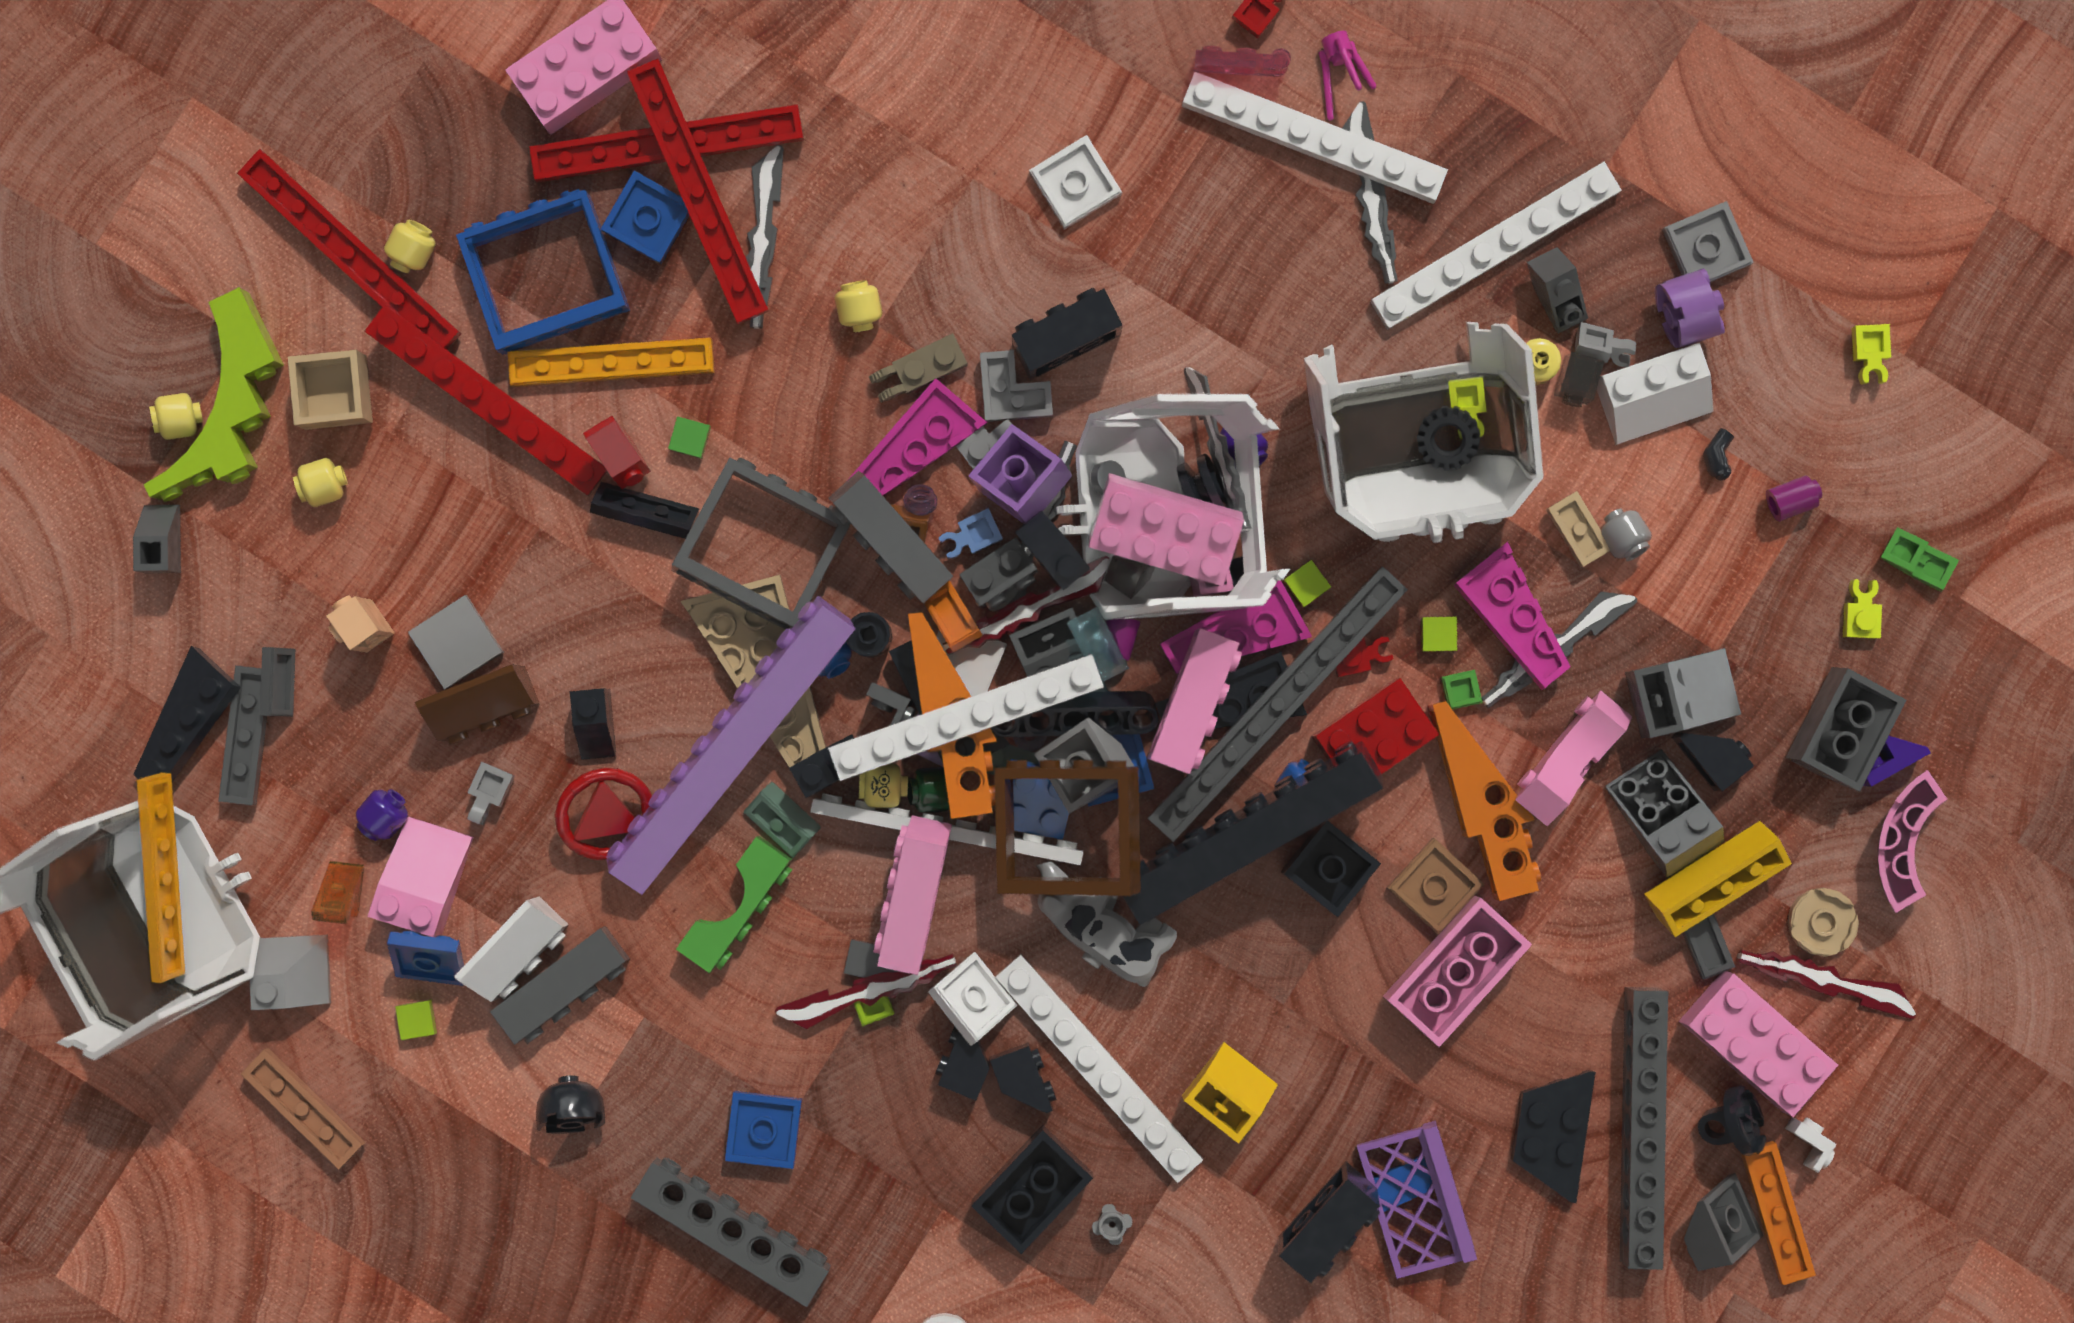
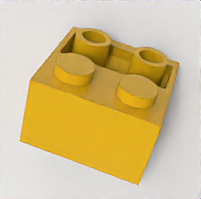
M1223 1042L1182 1094V1097L1187 1104L1239 1144L1262 1114L1278 1084Z

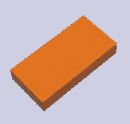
M950 581L945 583L924 602L953 653L982 636L981 631Z

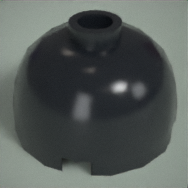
M568 1075L559 1077L558 1083L547 1087L540 1094L537 1101L536 1126L538 1131L543 1126H546V1133H578L585 1131V1124L594 1122L595 1129L605 1124V1108L601 1094L591 1084L579 1081L578 1076Z

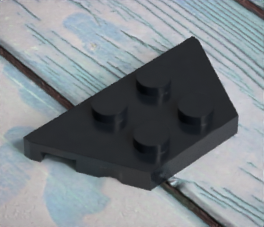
M1585 1070L1581 1074L1566 1079L1554 1080L1547 1085L1536 1086L1523 1090L1520 1093L1511 1160L1571 1203L1577 1202L1596 1074L1593 1070Z

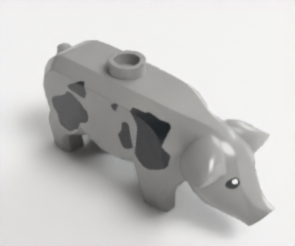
M1052 861L1036 865L1041 873V877H1068ZM1039 894L1038 905L1040 910L1068 941L1085 952L1081 957L1096 969L1103 965L1122 979L1137 983L1142 987L1149 984L1156 971L1160 956L1173 946L1177 938V931L1165 923L1162 924L1155 917L1134 929L1125 918L1112 911L1118 896Z

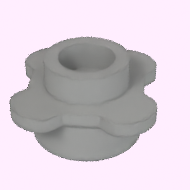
M1106 1204L1102 1207V1215L1099 1220L1093 1222L1092 1230L1094 1234L1102 1235L1108 1239L1112 1245H1118L1123 1240L1122 1236L1126 1228L1132 1226V1217L1129 1214L1118 1212L1113 1204ZM1111 1221H1114L1116 1224L1113 1228L1109 1226Z

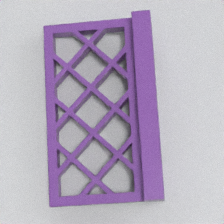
M1436 1120L1425 1123L1422 1127L1357 1144L1366 1179L1376 1186L1377 1189L1383 1178L1402 1187L1393 1205L1379 1197L1380 1207L1378 1208L1380 1211L1378 1215L1397 1279L1460 1261L1467 1263L1477 1260L1476 1251ZM1419 1137L1422 1150L1416 1162L1398 1152L1404 1140ZM1393 1143H1397L1394 1149L1387 1146ZM1380 1147L1391 1153V1156L1384 1169L1381 1170L1369 1163L1366 1151ZM1395 1157L1413 1166L1404 1183L1386 1174ZM1423 1157H1425L1428 1168L1420 1164ZM1417 1168L1431 1176L1432 1184L1426 1194L1408 1186ZM1372 1171L1380 1175L1376 1184ZM1434 1189L1438 1201L1430 1197ZM1405 1190L1423 1199L1414 1215L1397 1206ZM1427 1201L1441 1209L1442 1216L1436 1227L1418 1218ZM1382 1204L1390 1208L1386 1216ZM1394 1211L1411 1220L1403 1236L1389 1229L1388 1221ZM1444 1222L1448 1234L1440 1230ZM1415 1223L1433 1232L1424 1248L1407 1239ZM1439 1235L1451 1242L1454 1254L1439 1257L1430 1252L1429 1249L1436 1236ZM1392 1237L1400 1241L1396 1249ZM1404 1244L1421 1253L1416 1264L1401 1268L1398 1254ZM1425 1256H1427V1257H1429V1258L1432 1259V1260L1423 1262Z

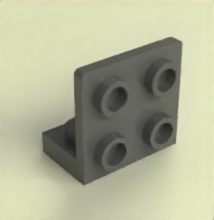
M1015 537L959 575L975 598L978 607L983 609L987 606L988 609L993 610L1008 600L1005 594L1016 587L1020 592L1036 581L1033 575L1039 571Z
M871 683L866 694L873 698L871 705L888 713H892L894 708L898 709L891 725L913 718L916 709L911 707L912 699L877 683Z

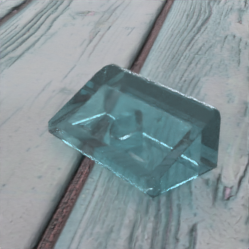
M1098 607L1067 622L1083 656L1093 655L1102 682L1129 669Z

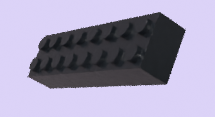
M1353 741L1341 745L1334 750L1336 755L1324 762L1322 758L1311 762L1304 767L1306 772L1294 779L1292 775L1281 779L1274 784L1276 789L1264 796L1262 792L1251 796L1244 801L1246 806L1234 813L1232 809L1221 813L1214 819L1215 824L1207 829L1199 826L1185 835L1186 840L1177 846L1173 842L1163 846L1155 852L1156 857L1147 863L1141 859V892L1132 896H1123L1139 925L1382 790L1383 775L1363 741L1355 745Z

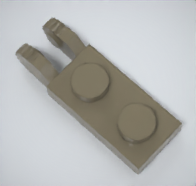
M952 333L892 362L893 365L871 374L869 379L874 384L880 383L895 374L898 375L902 384L888 388L878 395L880 402L883 403L904 393L908 395L931 384L935 378L939 380L968 366V363Z

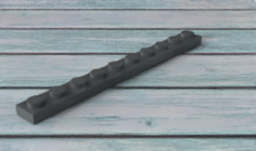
M1381 566L1203 757L1199 769L1193 768L1191 773L1184 777L1147 818L1174 842L1408 589Z

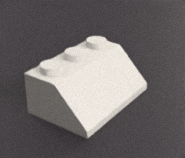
M1700 343L1605 374L1594 381L1616 445L1713 412L1711 374Z
M536 897L526 900L454 977L490 1002L499 999V997L505 1000L519 986L515 982L523 972L529 975L543 961L539 955L547 947L553 950L566 937L562 931L569 924L542 898Z

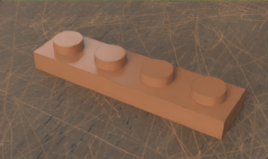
M269 1048L264 1049L241 1073L338 1170L366 1143Z

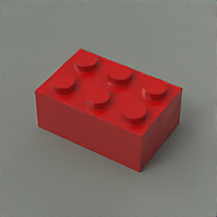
M1396 678L1311 737L1327 760L1336 755L1334 750L1349 741H1353L1354 745L1363 741L1380 772L1383 774L1437 737L1439 733L1402 679Z

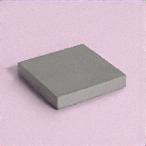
M1727 201L1662 229L1682 275L1704 268L1708 273L1710 282L1754 263Z
M467 595L456 600L408 632L444 689H449L504 653Z

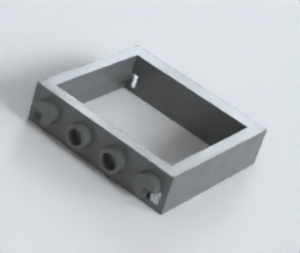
M729 457L673 561L671 571L785 630L787 628L791 630L799 620L798 614L807 602H811L851 523L848 521L843 525L830 511L834 506L830 505L827 508L817 503V498L813 494L801 489L796 492L786 487L787 482L774 474L765 476L755 471L756 466L743 458H738L736 461ZM733 475L836 528L793 611L689 558Z

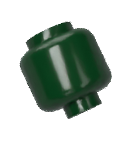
M944 767L920 768L914 772L912 778H908V801L910 805H915L919 812H941L949 809Z

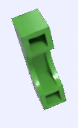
M761 836L755 837L736 864L743 877L745 887L743 901L738 910L725 920L707 921L699 919L695 921L676 950L708 973L712 972L715 967L722 970L733 954L728 950L735 939L742 942L753 926L748 922L755 911L762 914L773 897L768 894L775 883L781 886L793 869L788 867L792 858Z

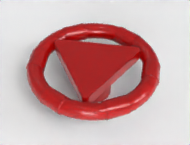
M619 768L595 769L580 775L564 789L557 802L555 822L556 830L561 840L570 850L579 856L591 860H607L606 856L611 847L598 848L580 840L628 833V827L635 818L605 781H614L631 787L640 798L642 815L650 807L648 804L652 794L647 785L633 773ZM598 782L573 834L570 829L568 813L570 804L576 795L591 784Z

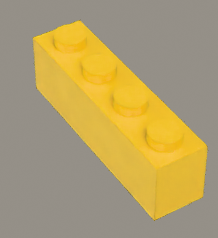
M1759 821L1644 893L1656 918L1674 937H1677L1792 863L1781 840Z

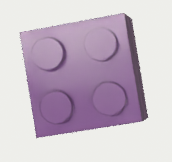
M1011 424L968 477L983 495L1025 524L1039 511H1043L1072 477V474L1061 458Z

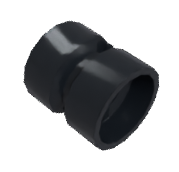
M864 612L851 619L855 630L847 639V643L853 651L861 656L874 658L881 656L889 649L893 639L892 628L883 617L877 613Z

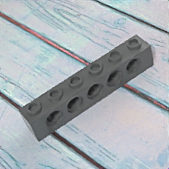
M657 1157L651 1163L632 1194L631 1199L805 1307L809 1305L831 1267L826 1262L828 1258L823 1253L814 1248H810L809 1251L797 1244L798 1239L785 1230L777 1232L767 1226L769 1221L762 1215L753 1211L751 1214H748L738 1208L740 1203L733 1197L724 1193L721 1196L709 1190L711 1185L704 1179L695 1175L692 1178L680 1172L682 1167L675 1161L664 1157L663 1160ZM671 1184L678 1185L683 1191V1199L677 1201L670 1199L666 1192L667 1186ZM707 1203L710 1205L713 1211L712 1217L705 1219L698 1216L695 1210L696 1204ZM728 1221L739 1223L742 1228V1234L736 1237L730 1236L725 1231V1223ZM758 1239L768 1241L771 1245V1252L765 1255L759 1254L754 1249V1241ZM793 1257L799 1261L801 1269L794 1273L788 1272L783 1266V1260Z

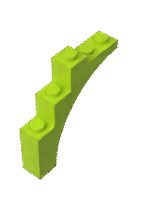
M240 287L209 301L218 327L221 347L220 383L214 407L202 432L188 451L168 470L144 484L151 498L163 499L164 502L171 501L183 494L182 489L194 485V487L209 483L214 479L213 474H215L218 480L236 484L249 478V472L258 468L241 431L243 430L245 433L254 431L263 426V420L271 417L254 380L263 381L273 377L277 373L276 369L284 366L250 293Z

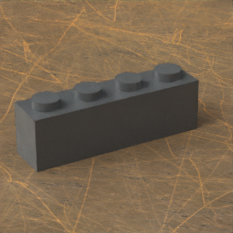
M860 471L856 472L828 498L835 505L830 510L843 525L848 521L857 530L852 536L865 550L872 547L879 555L875 560L876 563L888 576L894 572L901 579L897 586L910 600L916 596L924 603L953 577L942 562Z
M604 926L491 1010L490 1013L514 1045L523 1039L529 1044L544 1032L540 1026L550 1019L556 1023L571 1012L568 1007L569 1004L577 998L583 1003L598 992L599 989L596 987V984L606 977L611 982L626 970L623 964L630 957L608 928Z

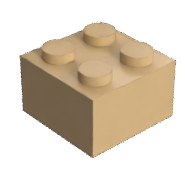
M357 350L288 357L295 426L309 430L373 423L366 355Z

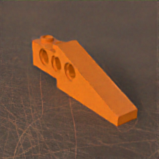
M923 613L908 614L922 714L970 698V693ZM990 728L966 736L971 738L976 745L974 753L970 756L964 757L956 752L955 745L958 740L927 750L928 753L942 751L951 819L993 813L995 785H989L987 772L993 771L991 750L984 751L983 745L996 743V737ZM973 771L979 775L981 782L976 790L967 791L961 786L960 779L965 772Z
M1443 701L1428 705L1432 724L1439 733L1436 739L1462 836L1466 838L1477 836L1493 899L1502 901L1539 891L1537 882H1541V873L1537 862H1531L1528 849L1533 847L1530 833L1527 828H1522L1523 823L1534 821L1533 815L1515 800L1517 794L1448 703ZM1491 785L1497 786L1501 793L1499 801L1495 804H1490L1485 798L1486 789ZM1501 818L1506 819L1509 823V832L1504 837H1498L1494 831L1495 823ZM1513 851L1518 857V864L1514 869L1507 870L1503 865V858L1508 852Z

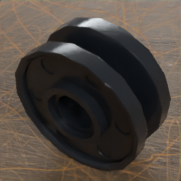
M1207 454L1197 457L1198 474H1195L1187 463L1177 466V475L1185 496L1228 508L1226 497L1222 492L1221 480L1211 458Z

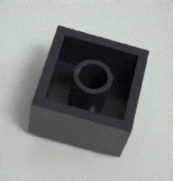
M1327 820L1314 829L1281 870V873L1330 913L1339 917L1381 863Z

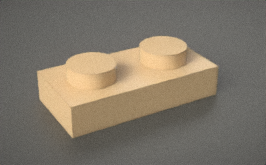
M1578 491L1546 509L1580 568L1610 551L1601 529Z

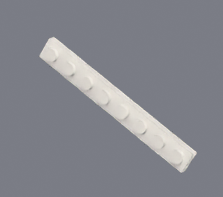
M1197 72L1193 75L1182 103V107L1433 204L1438 197L1448 171L1446 168Z
M1602 162L1374 297L1370 302L1386 329L1389 330L1617 195L1622 190L1606 163Z
M1091 654L837 744L828 749L839 780L842 781L1102 689L1104 686Z
M822 793L821 799H813L810 812L901 830L902 825L908 826L911 819L909 817L910 810L892 807L889 808V812H883L867 806L861 800H856L855 806L842 804L843 797ZM923 813L922 818L943 821V817ZM957 820L956 826L952 825L949 840L996 849V827L990 826L989 832L976 830L977 823ZM1024 833L1023 839L1014 837L1015 853L1081 865L1083 850L1077 849L1078 843L1057 839V844L1052 845L1043 843L1044 836Z
M1022 954L995 976L1000 984L1177 1183L1203 1161V1158Z

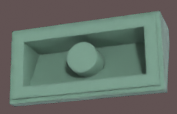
M773 782L769 783L744 810V813L792 858L800 852L821 828L815 820Z

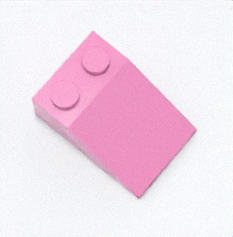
M408 817L379 880L367 917L430 937L442 935L474 837Z

